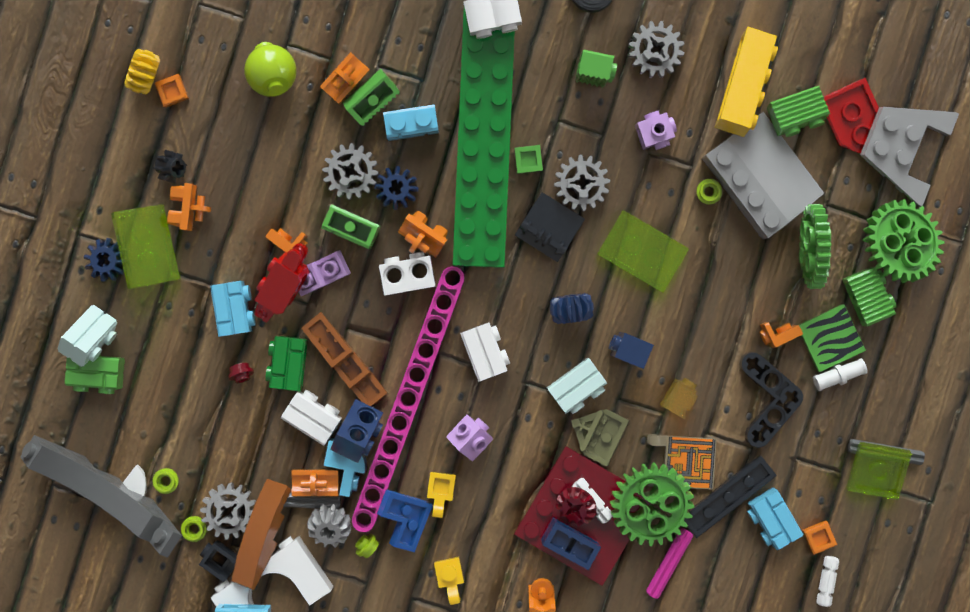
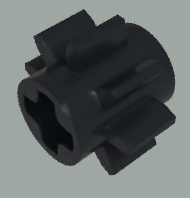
M165 150L164 155L156 156L157 159L153 169L159 173L158 179L176 183V178L184 177L187 164L182 160L183 155Z

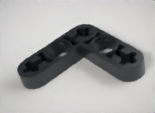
M748 352L742 355L740 359V369L773 397L745 431L746 441L750 445L760 448L773 438L801 405L803 393L800 388L761 355ZM756 357L755 364L761 369L765 365L767 366V369L761 372L759 378H756V375L759 374L756 369H747L748 363L746 360L748 358L754 359ZM769 373H774L778 377V383L774 387H767L764 382L766 375ZM787 391L791 393L795 391V402L788 401L785 404V407L789 408L787 412L782 407L776 405L778 400L782 404L787 400L785 395ZM772 409L779 410L781 418L777 423H770L768 421L767 414ZM761 420L767 426L772 427L770 432L766 428L762 431L761 436L763 439L761 441L756 439L753 442L754 435L752 432L754 430L760 431L763 428V425L759 424Z

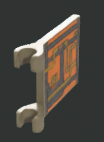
M648 434V444L652 446H665L664 464L668 467V471L674 468L677 471V475L682 474L685 478L684 482H687L691 488L713 490L716 438ZM649 483V484H647V486L653 487L654 484H653V483Z

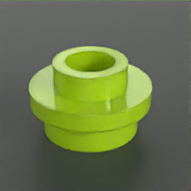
M705 179L697 186L696 194L702 203L714 204L722 196V187L714 179ZM706 187L712 188L713 195L711 197L705 195Z
M163 468L155 473L153 486L159 493L169 494L178 487L179 477L174 470ZM164 476L170 478L169 485L163 484L162 478Z
M191 516L182 523L181 533L186 540L198 542L205 537L207 524L201 521V517ZM192 524L199 527L198 533L191 531L190 527Z
M371 533L360 537L355 545L357 548L356 554L359 557L369 558L376 551L379 542L375 540L376 536Z

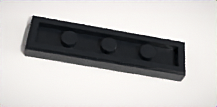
M761 455L757 456L697 503L694 508L688 510L693 516L692 518L684 519L689 530L697 539L777 475Z

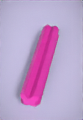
M685 528L680 529L681 535L677 534L646 589L647 594L655 599L660 597L693 538L692 532Z

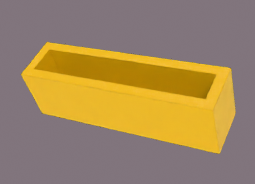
M751 27L746 28L739 42L714 128L741 137H745L750 129L754 130L758 120V115L755 114L757 107L761 106L765 96V92L761 91L763 83L767 84L772 71L768 69L770 61H774L778 47L774 46L777 36Z

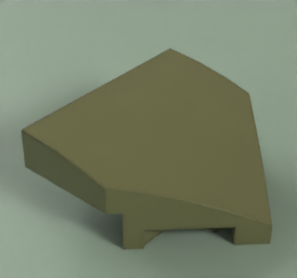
M607 409L571 420L581 452L585 456L605 466H609L630 420Z

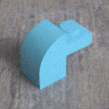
M331 438L328 441L324 466L344 470L339 495L350 497L352 491H357L360 476H356L355 473L365 474L367 470L366 458L363 454L359 462L356 463L330 450L334 438Z

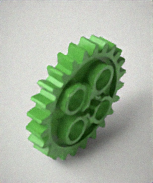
M905 199L898 203L896 200H893L888 204L885 203L880 206L879 209L872 212L873 216L867 219L869 226L863 229L864 232L869 234V236L863 238V241L870 245L864 250L873 254L869 261L876 260L878 262L875 267L876 270L884 268V277L892 273V281L901 279L902 283L908 281L915 282L929 276V273L936 270L934 266L941 263L937 256L944 254V251L938 248V246L944 244V241L939 240L937 237L943 232L934 228L938 221L931 222L932 213L924 215V206L915 209V202L907 204Z
M808 204V206H805L800 225L799 262L801 269H803L802 277L805 278L804 283L807 284L809 289H822V287H825V283H827V277H829L831 229L829 222L827 223L828 214H825L826 209L821 204Z
M652 462L650 469H647L645 464H642L640 472L633 467V475L631 477L625 473L623 474L626 480L625 483L617 481L616 484L620 491H612L613 496L617 499L610 501L611 506L616 508L611 511L613 518H617L614 521L615 525L621 527L620 532L622 535L628 533L627 537L630 541L637 537L639 545H642L645 539L649 546H652L656 539L660 545H663L664 537H667L669 541H673L671 534L675 532L681 535L678 528L680 526L688 527L684 519L693 517L687 510L695 507L691 501H688L694 498L691 491H688L691 488L690 485L684 482L685 478L682 474L677 475V471L674 468L668 471V467L665 464H662L659 470L655 462ZM647 484H654L653 488L650 491H643L644 487ZM638 493L648 502L652 504L657 503L660 509L668 513H671V515L667 516L663 514L659 509H657L653 505L648 506L643 499L633 496V494ZM675 496L672 503L665 504V500L668 497ZM640 505L637 512H629L632 506ZM654 518H661L658 524L650 525Z

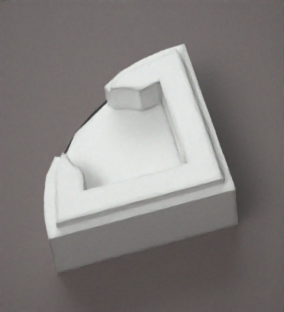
M136 465L123 483L129 490L145 496L147 493L145 473L139 465Z

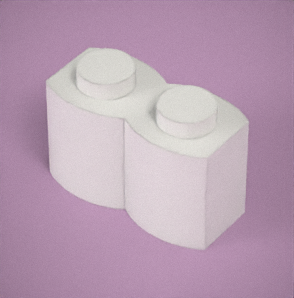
M517 0L464 1L470 35H476L477 39L492 36L491 31L502 29V33L518 30V25H522Z

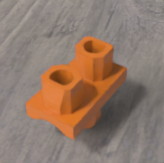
M350 52L321 84L320 88L340 105L370 72V69Z
M184 183V186H171L170 200L182 201V210H169L167 224L180 227L179 229L192 231L194 211H196L195 221L200 222L203 220V212L211 213V207L204 206L205 196L197 195V204L195 205L197 185Z
M420 211L415 212L413 215L408 214L398 233L412 244L409 252L414 254L418 248L425 254L428 252L436 258L448 240L446 239L448 230L441 225H436L434 229L425 225L428 220L427 216Z
M339 469L292 470V496H339Z
M540 578L535 580L532 585H528L529 612L556 611L554 585L548 579Z

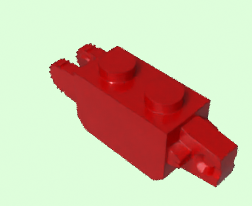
M296 243L292 247L293 249L285 252L279 259L274 257L267 267V271L270 272L267 278L263 277L256 288L259 293L254 300L258 304L254 315L261 318L264 322L267 323L274 314H283L286 308L293 303L306 280L309 270L308 266L303 263L308 254V248L305 244Z

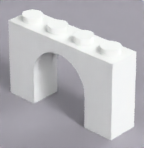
M290 536L278 544L280 549L272 554L262 574L263 576L269 573H279L290 578L309 606L329 593L333 588L332 583L300 536L292 539ZM228 580L217 585L214 588L216 592L211 597L216 607L219 604L254 605L251 589L234 582L229 583Z

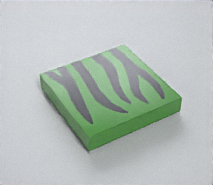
M844 304L799 324L803 335H801L802 340L817 372L824 371L866 351Z

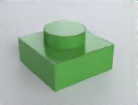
M540 145L514 148L517 174L543 171Z

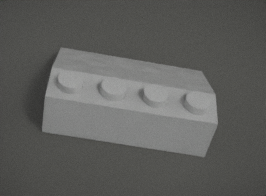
M764 112L758 115L754 130L750 129L745 137L733 134L702 157V160L762 239L771 237L804 211L805 206L812 204L824 194L783 137L777 136L773 124Z

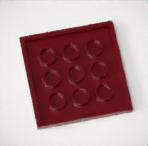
M565 445L516 528L514 535L603 586L629 541L628 533L622 535L620 532L621 527H617L614 523L617 518L612 517L608 522L602 524L596 517L597 513L588 525L582 524L578 527L575 523L568 524V520L564 517L560 518V511L556 509L557 497L564 489L572 487L578 479L584 478L589 484L588 488H592L605 503L603 506L608 507L612 511L616 508L611 506L610 501L617 500L613 496L612 491H620L616 484L617 481L625 483L626 480ZM633 494V496L643 499L648 506L651 504L646 499H644L640 494ZM582 504L572 505L570 510L574 511L577 509L579 511ZM640 505L632 506L629 512H637ZM553 517L599 543L601 549L589 570L542 545L541 538Z

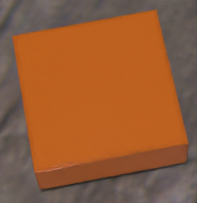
M179 74L155 82L163 107L166 108L189 99Z
M826 520L802 530L813 555L837 545Z

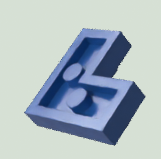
M386 489L377 514L381 517L397 521L389 544L396 548L415 552L433 504Z

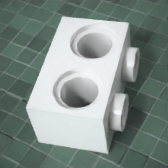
M424 252L409 254V260L400 261L399 256L384 259L385 264L379 265L384 295L435 287L436 283L431 256H425ZM421 263L426 266L427 274L425 277L416 278L413 275V267L416 264ZM393 268H398L402 274L401 280L397 283H392L388 279V272Z

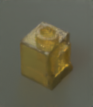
M675 378L660 405L686 419V410L690 411L698 397L696 395L697 390H695L697 385L686 378H683L682 381Z

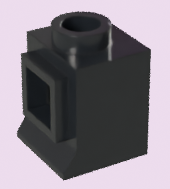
M217 540L213 545L208 543L200 553L203 559L199 565L222 582H225L234 570L238 554ZM217 551L227 557L223 566L212 559Z

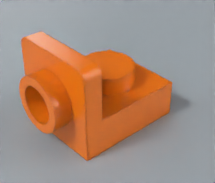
M281 228L278 232L270 229L265 236L284 252L293 249L292 247L296 243H302L305 246L308 244L305 241L308 235L303 232L299 234L293 243L290 242L293 237Z
M769 322L760 324L762 330L759 331V334L764 344H769L772 348H776L803 335L799 325L791 326L790 323H786L776 328L777 333L774 334Z

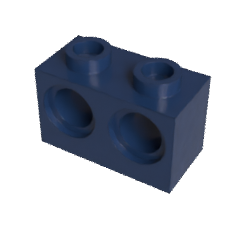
M619 332L618 336L613 335L608 349L612 350L611 356L644 369L654 345L627 333Z
M355 399L336 434L330 450L356 463L359 462L363 454L368 456L374 444L370 440L371 437L377 438L383 424L379 421L383 412Z
M554 517L541 538L543 546L587 570L590 569L601 549L596 540Z

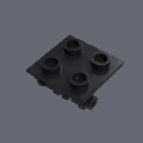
M542 192L515 236L558 262L585 219Z

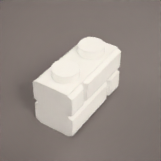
M488 322L460 333L478 382L507 371L506 365L510 364L505 349L500 351L497 341L501 340L496 325L491 327Z
M305 390L304 393L298 391L282 414L281 419L324 446L342 420V417L338 415L340 411L330 404H326L324 407L317 402L318 397L308 390Z

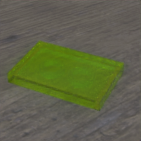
M163 204L111 213L128 289L180 279Z
M622 210L597 255L664 293L689 248Z

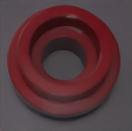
M239 363L229 368L230 374L228 377L229 380L235 381L237 384L243 383L251 379L250 376L254 374V370L250 368L249 363Z

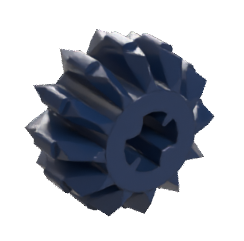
M396 166L394 175H392L389 168H386L385 171L389 177L386 179L383 175H379L378 179L384 182V184L375 185V189L384 190V192L376 196L377 199L380 200L387 196L383 205L388 207L391 201H393L394 210H398V202L400 201L404 208H408L405 199L408 198L414 202L416 198L409 193L419 191L418 187L410 186L417 181L416 177L406 180L410 175V170L406 169L401 176L400 166ZM394 182H397L399 185L403 183L402 193L396 195L395 192L393 194L390 192Z
M106 238L105 242L97 239L96 247L92 245L87 247L92 254L84 255V259L91 262L85 266V269H93L91 277L97 278L100 275V280L106 282L108 277L112 281L117 280V273L125 274V270L121 265H129V261L122 260V257L128 254L127 250L119 251L122 243L116 242L113 244L111 238ZM104 255L109 256V257H108V260L110 261V264H109V265H108V264H104V263H105V260L103 259V256H104Z
M586 293L559 296L550 301V314L553 321L557 324L585 321L594 316V305L591 296Z

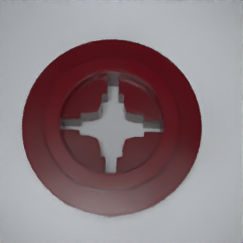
M569 487L564 489L557 497L556 509L560 511V518L564 517L568 520V524L575 523L579 527L582 524L588 525L596 515L597 506L594 498L586 490L578 487ZM582 504L579 511L577 509L574 511L570 510L572 505Z

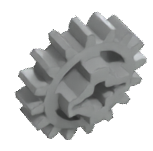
M650 21L648 29L641 25L639 27L641 34L634 32L632 35L636 42L628 44L629 48L634 49V51L629 53L628 57L636 59L632 66L637 67L640 65L642 67L640 69L641 75L646 70L649 71V78H652L655 72H658L659 77L662 78L664 70L671 74L674 71L672 65L678 67L681 63L677 57H683L685 53L679 50L684 45V41H677L680 32L673 34L671 32L673 25H669L667 29L663 28V21H660L657 27L654 26L653 21ZM654 33L662 34V35H664L665 37H664V38L656 37V36L654 35ZM641 40H643L645 50L642 54L639 51ZM672 45L673 54L671 59H669L670 56L667 54L669 46ZM653 46L661 47V51L659 53H652L651 49L653 48ZM647 62H657L659 66H652Z
M350 143L347 150L343 145H340L339 153L331 150L334 157L332 159L325 158L329 167L322 168L323 172L329 174V176L324 178V182L332 183L329 190L332 192L338 189L337 196L340 198L346 193L348 200L352 199L353 194H356L359 199L362 198L361 191L363 190L369 194L370 189L368 185L377 184L372 177L379 175L378 171L373 170V167L378 165L377 161L369 160L373 154L371 152L363 154V146L355 150L353 143ZM346 155H353L350 160L339 161L340 158ZM362 159L367 165L368 174L361 170ZM354 165V170L361 177L351 175L347 178L348 174L340 167L351 168ZM334 169L340 173L341 179L339 184L335 180ZM358 181L363 183L357 188L348 189L352 183Z
M579 155L576 162L572 157L568 159L569 166L563 163L560 165L563 173L556 172L555 176L560 179V182L554 183V187L561 189L556 195L557 197H565L563 205L571 202L572 210H575L577 205H580L581 210L585 211L587 204L593 209L596 207L595 200L601 203L604 201L601 193L607 194L609 192L604 187V184L610 183V179L603 177L608 171L607 169H599L601 161L593 164L592 156H589L587 161H583L582 155ZM576 167V175L573 178L565 179L567 173ZM586 167L592 169L597 177H592L587 172ZM580 176L583 177L584 181L593 182L586 185L584 190H581L580 185L570 184L577 182ZM598 187L596 194L588 199V191L591 188ZM566 189H572L577 194L578 199L570 196Z
M230 482L227 489H225L224 485L220 484L217 486L218 492L211 489L209 491L211 498L205 497L202 500L207 506L200 509V512L206 513V516L201 521L209 522L210 525L206 530L210 531L214 528L216 530L215 537L224 533L225 540H228L231 533H233L235 538H239L240 530L245 532L246 524H248L253 511L251 506L256 503V500L248 499L251 491L244 494L242 492L243 485L234 489L233 483ZM230 494L236 496L237 498L228 499L226 496L223 495ZM237 504L232 514L226 515L224 518L221 517L227 508ZM243 504L245 506V518L241 514V507ZM213 505L217 508L215 518L213 515ZM230 523L233 527H224L221 524Z

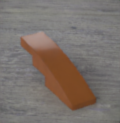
M322 312L301 328L329 365L336 370L361 402L373 407L389 394Z
M270 479L266 480L246 526L238 551L232 582L255 590L278 544L273 539L285 517L280 512L292 490L287 485Z

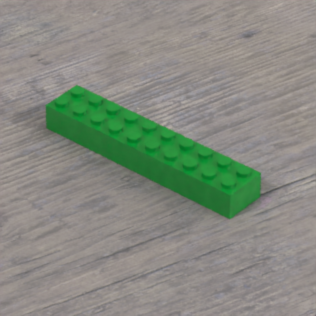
M465 7L463 14L453 266L505 268L515 31L502 33V29L491 31L492 36L477 39L476 35H470Z

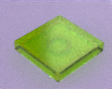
M859 442L847 484L848 491L899 499L912 455L910 450Z

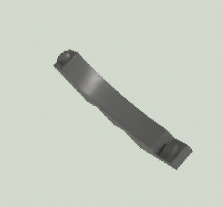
M36 435L24 446L20 457L28 469L47 476L89 499L119 520L138 538L149 541L159 555L168 558L182 535L153 499L129 490L120 478L94 468L86 456Z

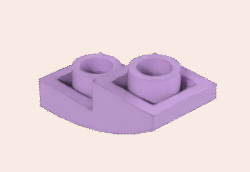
M340 250L307 265L309 274L299 290L300 296L311 293L351 274Z

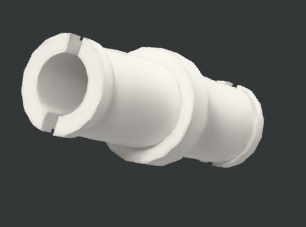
M860 358L843 366L838 364L830 371L813 376V381L817 390L822 391L836 384L844 385L847 383V380L866 374L867 367L863 359Z

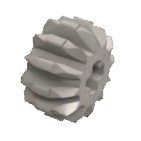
M324 504L320 509L315 508L307 523L309 537L314 538L315 544L322 542L325 548L328 544L336 548L339 543H345L347 536L351 532L350 515L345 514L344 508L337 510L334 504L330 508Z

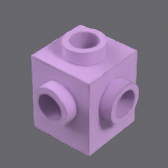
M659 111L649 113L644 116V121L638 122L635 125L643 150L655 146L656 150L669 146V140H672L675 137L674 132H677L674 119L672 117L669 118L667 112L660 114ZM654 127L658 128L660 133H656Z
M466 415L446 436L458 451L471 461H474L493 440L487 433L489 427L480 418L473 420L469 415Z

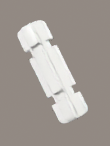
M584 478L578 479L572 487L582 488L591 494L597 506L596 513L598 515L596 517L602 524L608 522L613 517L611 510L603 506L605 503L592 488H588L589 484Z
M825 556L823 563L825 569H822L819 584L821 592L818 593L816 602L820 606L830 607L833 599L831 593H834L837 577L835 570L838 569L839 559L833 556Z

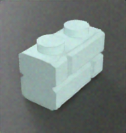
M95 305L91 306L61 337L57 348L58 352L67 358L70 357L73 362L81 367L89 360L94 362L102 351L101 347L104 344L110 345L116 337V319L108 314H104Z
M586 358L549 385L547 389L565 413L570 411L574 414L585 406L583 401L589 396L594 399L605 391L603 386L607 382L592 361Z

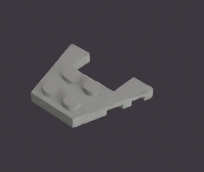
M879 107L860 155L883 177L886 176L895 185L896 189L909 197L911 202L914 201L916 206L921 207L931 185L909 176L908 173L926 127L946 136L951 135L959 113Z

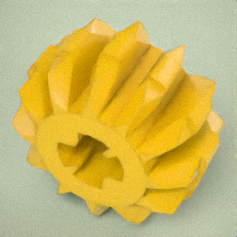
M136 50L124 82L126 88L139 94H148L159 67V56L148 50Z

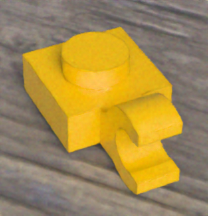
M430 472L427 498L434 499L432 517L443 518L445 500H453L456 475Z
M454 557L435 561L434 566L439 588L447 587L450 605L459 604L460 596L457 584L464 583L460 558Z

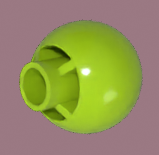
M262 42L249 54L245 62L244 73L249 86L255 92L263 96L275 97L284 94L292 87L296 79L297 69L292 55L287 50L270 42Z

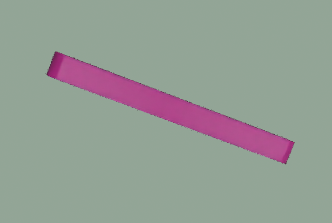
M451 266L446 268L437 285L352 517L353 527L359 532L371 530L377 520L379 506L386 489L388 490L464 283V273L457 267ZM456 271L460 274V281L457 285L452 286L446 282L445 278L448 272ZM441 295H447L451 299V306L446 310L440 309L437 306V299ZM432 319L440 320L443 326L441 332L437 334L430 332L428 329L429 321ZM423 343H429L433 347V355L427 358L421 356L419 347ZM419 367L424 371L425 377L423 380L414 381L411 378L410 373L413 368ZM404 392H412L415 395L416 401L413 405L403 403L402 394ZM394 417H404L407 421V426L404 429H397L393 425ZM386 441H395L398 445V450L395 453L387 452L384 448ZM377 465H386L389 469V474L385 477L378 476L375 471ZM371 488L378 490L380 499L376 501L368 499L367 490ZM360 513L369 514L371 523L367 525L361 524L358 521V515Z

